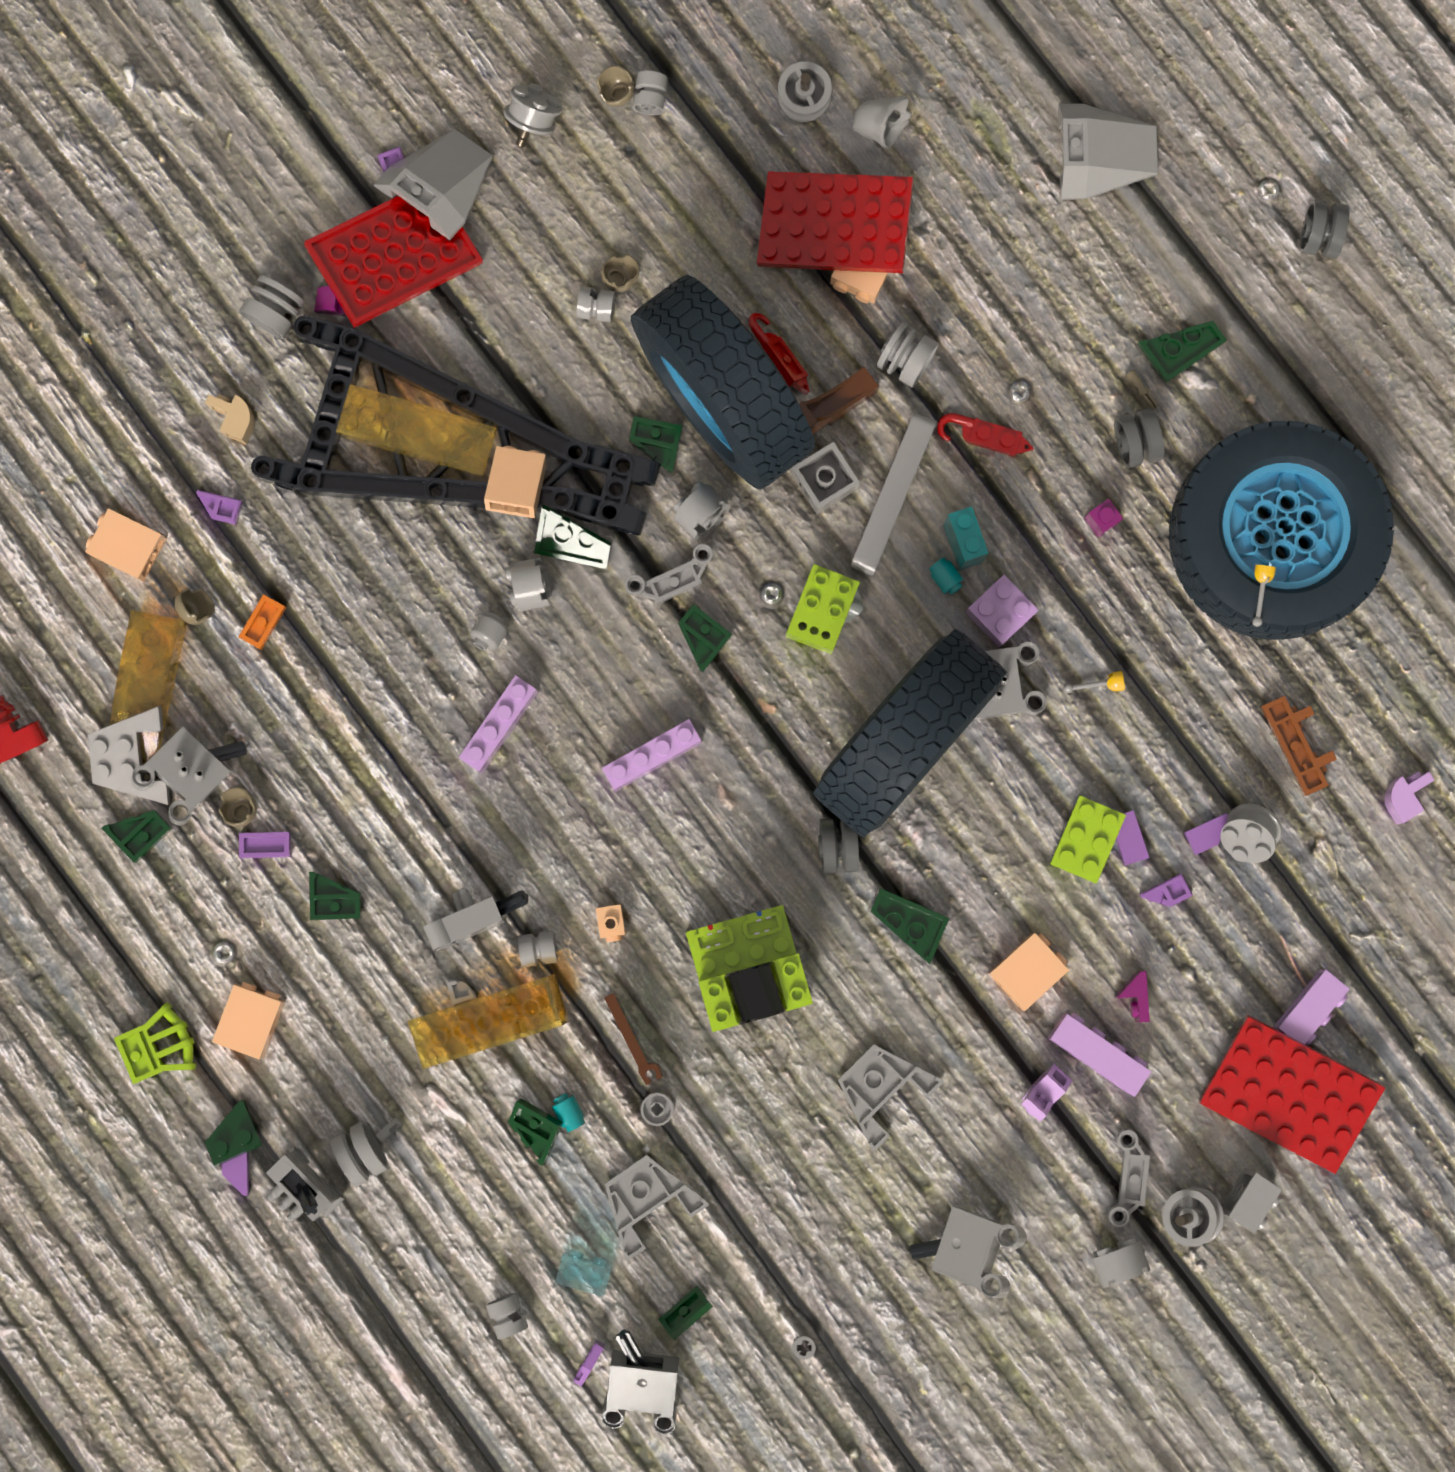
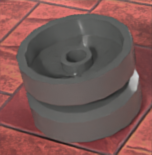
M1312 200L1303 222L1300 252L1316 255L1321 250L1323 257L1337 259L1347 234L1349 206L1334 203L1329 209L1326 201Z
M1147 407L1137 410L1134 417L1130 413L1115 416L1114 432L1121 459L1128 469L1141 466L1144 459L1149 463H1153L1164 458L1162 431L1152 408Z
M832 818L819 819L820 835H818V847L823 874L837 873L839 868L838 857L842 858V866L845 872H859L858 836L842 820H840L839 824L840 833L837 834L836 824Z

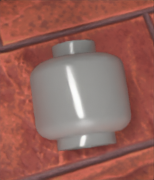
M494 613L481 615L470 631V635L474 639L473 644L483 651L497 649L507 634L506 622Z

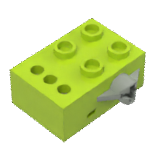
M813 564L786 637L832 655L843 625L862 613L863 605L858 591L860 582Z

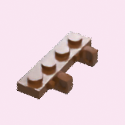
M1285 695L1261 706L1304 797L1329 786L1323 774L1327 771L1325 765L1337 760L1333 750L1318 757L1316 752H1312L1301 730L1303 727L1301 721L1315 715L1311 706L1298 711L1296 706L1290 707Z

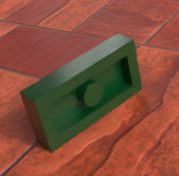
M696 1286L658 1320L669 1336L676 1340L709 1311L713 1305L703 1291Z

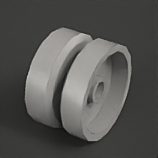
M364 1121L350 1127V1136L341 1132L330 1139V1145L337 1162L348 1180L356 1188L369 1181V1172L377 1176L389 1169L387 1158L380 1143Z

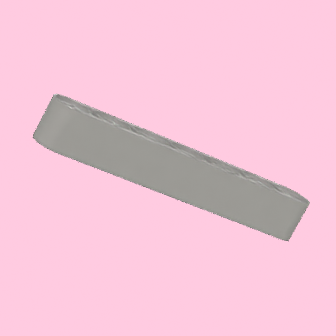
M914 412L850 567L871 576L874 575L936 426V420Z

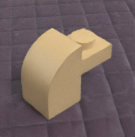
M208 394L205 404L210 409L226 415L219 431L224 436L247 445L255 426V418L251 408L237 395L234 396L232 403H230L231 399L223 395L217 394L214 397Z

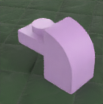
M1417 771L1407 777L1406 780L1401 776L1395 778L1388 785L1385 792V806L1396 825L1403 824L1424 811L1414 793L1434 781L1430 772L1421 774L1420 771Z
M1053 1064L1027 1090L1022 1097L1023 1102L1021 1105L1025 1107L1031 1116L1041 1121L1047 1116L1052 1105L1066 1093L1072 1080Z

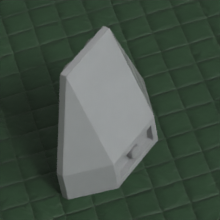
M1058 104L1059 129H1062L1063 170L1060 175L1061 200L1088 199L1158 174L1156 126L1086 104Z
M454 129L390 166L374 183V187L391 199L397 195L428 216L433 229L451 240L466 223L493 156Z

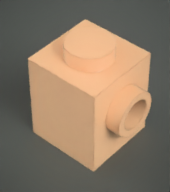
M622 905L596 908L600 938H606V943L620 941L621 935H626Z

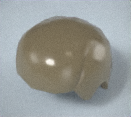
M610 66L603 70L597 78L596 83L599 95L607 105L611 107L622 106L631 100L635 91V85L626 69L621 66Z
M626 254L624 257L613 255L603 264L600 275L606 287L616 292H625L636 284L640 268L638 261L629 254Z
M187 588L175 597L176 613L186 623L191 625L202 624L215 613V605L212 598L204 590L190 591L191 589Z
M231 787L222 793V804L219 808V813L223 817L224 822L235 828L247 826L257 814L258 806L254 796L241 787Z

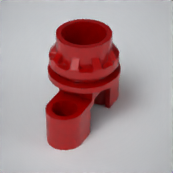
M0 695V763L48 741L39 720L18 729L16 728L14 721L19 719L20 715L19 713L13 715L12 712L16 709L14 705L5 700L3 695Z

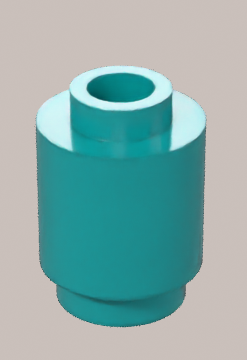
M945 557L929 568V571L932 573L930 576L944 594L950 593L953 595L963 587L961 584L964 581L963 577L951 561H947Z
M566 1092L553 1099L555 1104L551 1107L557 1119L563 1122L562 1128L565 1127L567 1132L573 1131L585 1124L583 1119L585 1115L574 1094L568 1096Z

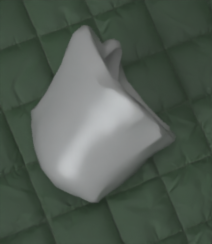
M905 96L891 98L876 97L865 101L857 107L854 113L853 130L868 139L878 142L884 149H890L910 122L909 119L912 114L907 110L908 98ZM892 111H899L901 116L898 119L890 117Z

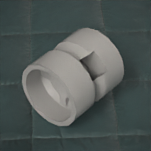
M656 71L638 72L635 89L638 92L634 93L633 109L646 115L662 114L665 104V97L663 95L667 90L668 77Z
M581 286L577 301L576 317L587 320L596 317L597 321L611 323L615 306V291L601 289L600 292H596L595 288Z
M554 931L540 932L538 937H535L533 934L518 936L522 968L537 966L539 961H542L543 964L558 963Z
M651 1092L642 1102L641 1115L650 1125H664L673 1116L674 1102L665 1092Z
M516 1293L500 1297L485 1305L490 1319L495 1320L493 1328L497 1339L507 1338L528 1328L524 1313L519 1312L521 1305Z

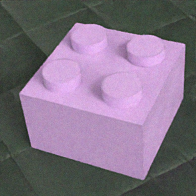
M1003 575L965 613L1000 648L1039 610Z

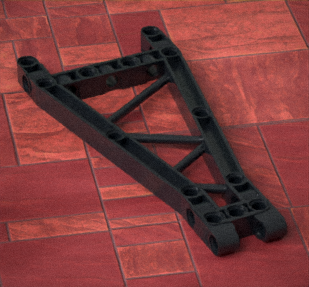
M304 315L295 320L293 328L302 342L335 352L302 463L297 464L279 458L258 456L252 461L251 470L259 480L283 489L314 496L485 508L484 497L488 482L443 479L439 477L490 428L495 427L498 431L501 447L511 446L509 435L563 462L543 481L536 512H541V507L544 504L560 514L632 535H641L647 513L636 509L633 505L627 504L632 484L637 486H655L661 467L660 463L607 447L578 441L357 329ZM304 326H312V329L309 333H301V330ZM352 338L359 339L358 345L354 347L348 346V342ZM360 362H365L372 366L398 475L328 470L332 456L336 454L344 428L342 423L346 409L350 408L356 388V376ZM383 372L483 421L426 477L408 475ZM337 385H345V390L342 393H334ZM463 393L471 395L470 400L466 403L458 401L459 396ZM323 431H331V436L328 440H320V435ZM573 449H580L583 452L582 456L578 459L571 458L569 454ZM621 462H627L630 468L626 472H620L617 470V465ZM263 464L270 465V469L266 474H259V469ZM572 467L586 472L591 470L606 474L601 496L572 488L552 486ZM309 478H317L315 486L306 487V482ZM615 485H620L623 488V492L618 496L610 493V489ZM434 487H442L443 492L440 496L434 497L431 495V490ZM559 496H567L569 501L566 505L559 506L556 504ZM606 509H614L617 512L616 516L613 519H606L603 516Z

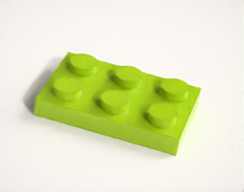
M1079 795L1050 864L1097 884L1126 815Z

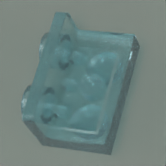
M570 1249L569 1253L564 1252L555 1283L604 1297L613 1267L608 1265L609 1261L600 1257H594L593 1260L583 1257L584 1253Z

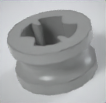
M805 1335L797 1337L792 1345L795 1356L802 1360L811 1358L816 1350L814 1341ZM803 1340L808 1341L807 1345L811 1344V1350H807L805 1355L800 1354L801 1350L797 1351V1345H801Z

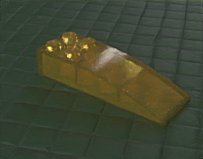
M350 384L336 432L345 439L483 476L497 428L423 404Z
M131 610L116 681L110 725L161 705L163 730L140 732L142 761L144 765L161 748L187 623L176 618Z
M552 974L409 1020L408 1024L422 1069L556 1028L570 1021L556 976Z

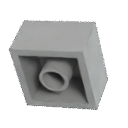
M834 442L791 468V475L816 514L858 490L860 486L859 480Z
M1245 1168L1222 1204L1224 1214L1242 1227L1256 1233L1257 1229L1261 1230L1268 1220L1266 1215L1271 1208L1274 1209L1280 1202L1281 1195L1279 1194L1282 1189L1258 1173Z

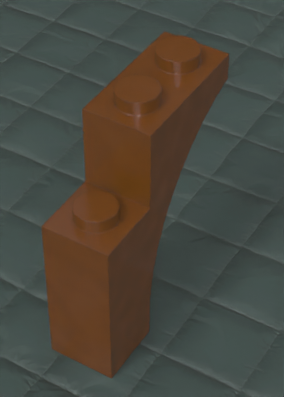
M863 367L831 390L811 400L802 401L799 405L814 434L827 423L830 426L877 393L879 385L867 369Z

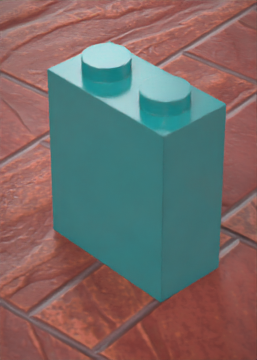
M971 506L948 514L943 527L958 570L961 571L982 564L989 553L973 507Z

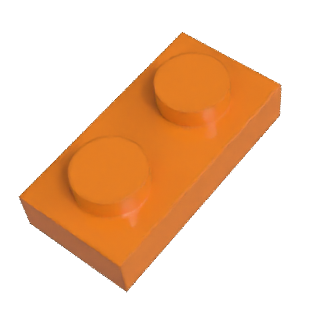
M263 594L240 633L239 638L262 650L286 607Z

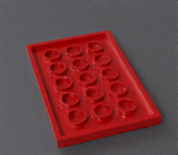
M768 171L757 255L758 267L903 273L914 184L913 177Z
M400 196L304 241L305 248L354 328L483 263L482 257L463 226L449 240L431 227L428 216Z
M1247 1014L1200 1097L1199 1104L1336 1174L1383 1094L1385 1086Z

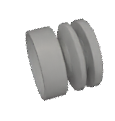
M260 275L257 283L261 287L253 286L251 289L259 297V300L247 297L238 312L260 329L275 337L284 339L292 326L284 315L297 317L299 313L294 307L301 309L305 302L285 284Z
M903 321L885 342L880 352L877 367L882 370L890 361L891 364L887 373L891 375L900 367L902 370L899 380L913 388L932 360L939 342L927 335L923 336L918 343L915 342L917 329L913 328L905 336L909 324Z

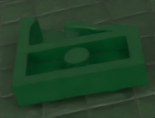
M634 416L629 442L651 459L660 463L668 472L673 473L682 425Z
M694 604L678 623L701 672L706 670L732 637V633Z
M152 810L136 817L123 819V821L104 825L101 829L133 863H137L173 828L157 811Z
M309 872L310 920L362 919L361 893L318 873Z
M520 1098L516 1101L508 1123L520 1135L524 1145L527 1148L529 1146L539 1158L536 1161L539 1165L543 1166L549 1158L563 1122Z
M240 1100L205 1141V1146L215 1167L263 1145L244 1100Z

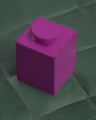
M1107 499L1086 515L1085 520L1099 538L1123 520V517L1110 499Z

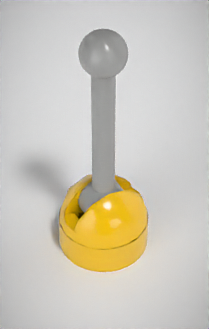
M1255 564L1254 575L1256 580L1260 582L1256 616L1252 620V624L1256 627L1261 626L1263 622L1261 611L1265 585L1271 582L1275 576L1276 567Z
M1122 671L1110 673L1105 681L1077 685L1067 683L1064 685V691L1071 693L1073 690L1107 686L1112 691H1124Z

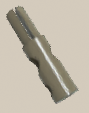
M1135 370L1128 373L1125 377L1132 387L1137 390L1140 398H1143L1148 407L1153 410L1157 408L1158 404L1149 393L1148 388L1143 385Z

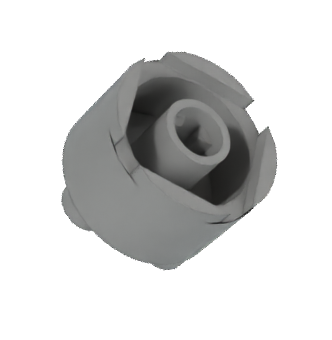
M698 482L692 488L691 494L686 499L679 500L674 506L673 510L676 511L674 520L692 538L699 541L700 535L705 538L723 521L721 514L724 510L728 513L730 504L709 484Z
M542 557L511 563V566L506 567L507 579L509 582L512 581L513 591H510L511 602L521 612L552 605V602L548 600V598H552L549 575L547 571H542L541 565L545 564Z
M1128 1238L1116 1243L1118 1247L1112 1250L1110 1246L1093 1252L1094 1257L1091 1259L1103 1288L1110 1287L1109 1282L1110 1284L1115 1282L1119 1284L1144 1274L1143 1272L1151 1271L1140 1241H1136L1135 1238Z

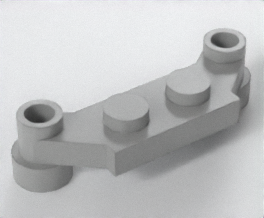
M699 544L693 550V559L657 577L644 581L639 575H631L625 582L626 591L632 596H641L655 600L658 605L702 585L701 577L708 563L713 558V551L707 544ZM701 553L707 554L706 559H700L698 556ZM633 584H639L640 588L638 590H632L631 586Z
M1129 1129L1121 1130L1116 1138L1118 1146L1123 1150L1118 1202L1108 1211V1220L1116 1227L1127 1225L1130 1214L1139 1206H1145L1150 1155L1144 1154L1138 1144L1137 1134ZM1125 1135L1129 1136V1141L1127 1143H1123L1122 1138ZM1120 1211V1217L1114 1219V1213Z

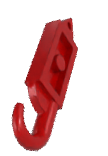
M760 313L751 314L748 324L752 333L762 345V348L773 361L788 386H793L806 396L810 392L807 382L809 375L781 336L778 337L773 333H764L757 323V320H761L766 325H769L770 321L768 318Z
M948 413L941 417L937 424L939 435L947 441H950L951 438L944 432V426L948 422L963 425L962 437L968 444L1011 457L1033 451L1034 449L1022 436V432L981 419H973L957 413Z

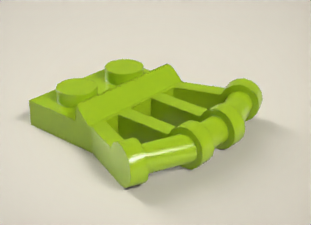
M168 1002L144 1025L114 1038L133 1084H137L164 1071L196 1069V1063L193 1060L194 1039L193 1037L190 1038L186 1028L188 1025L186 1021H183L172 1010V1006ZM163 1016L173 1025L152 1036L149 1032ZM177 1032L181 1042L158 1052L154 1042ZM183 1049L182 1064L162 1063L161 1058Z

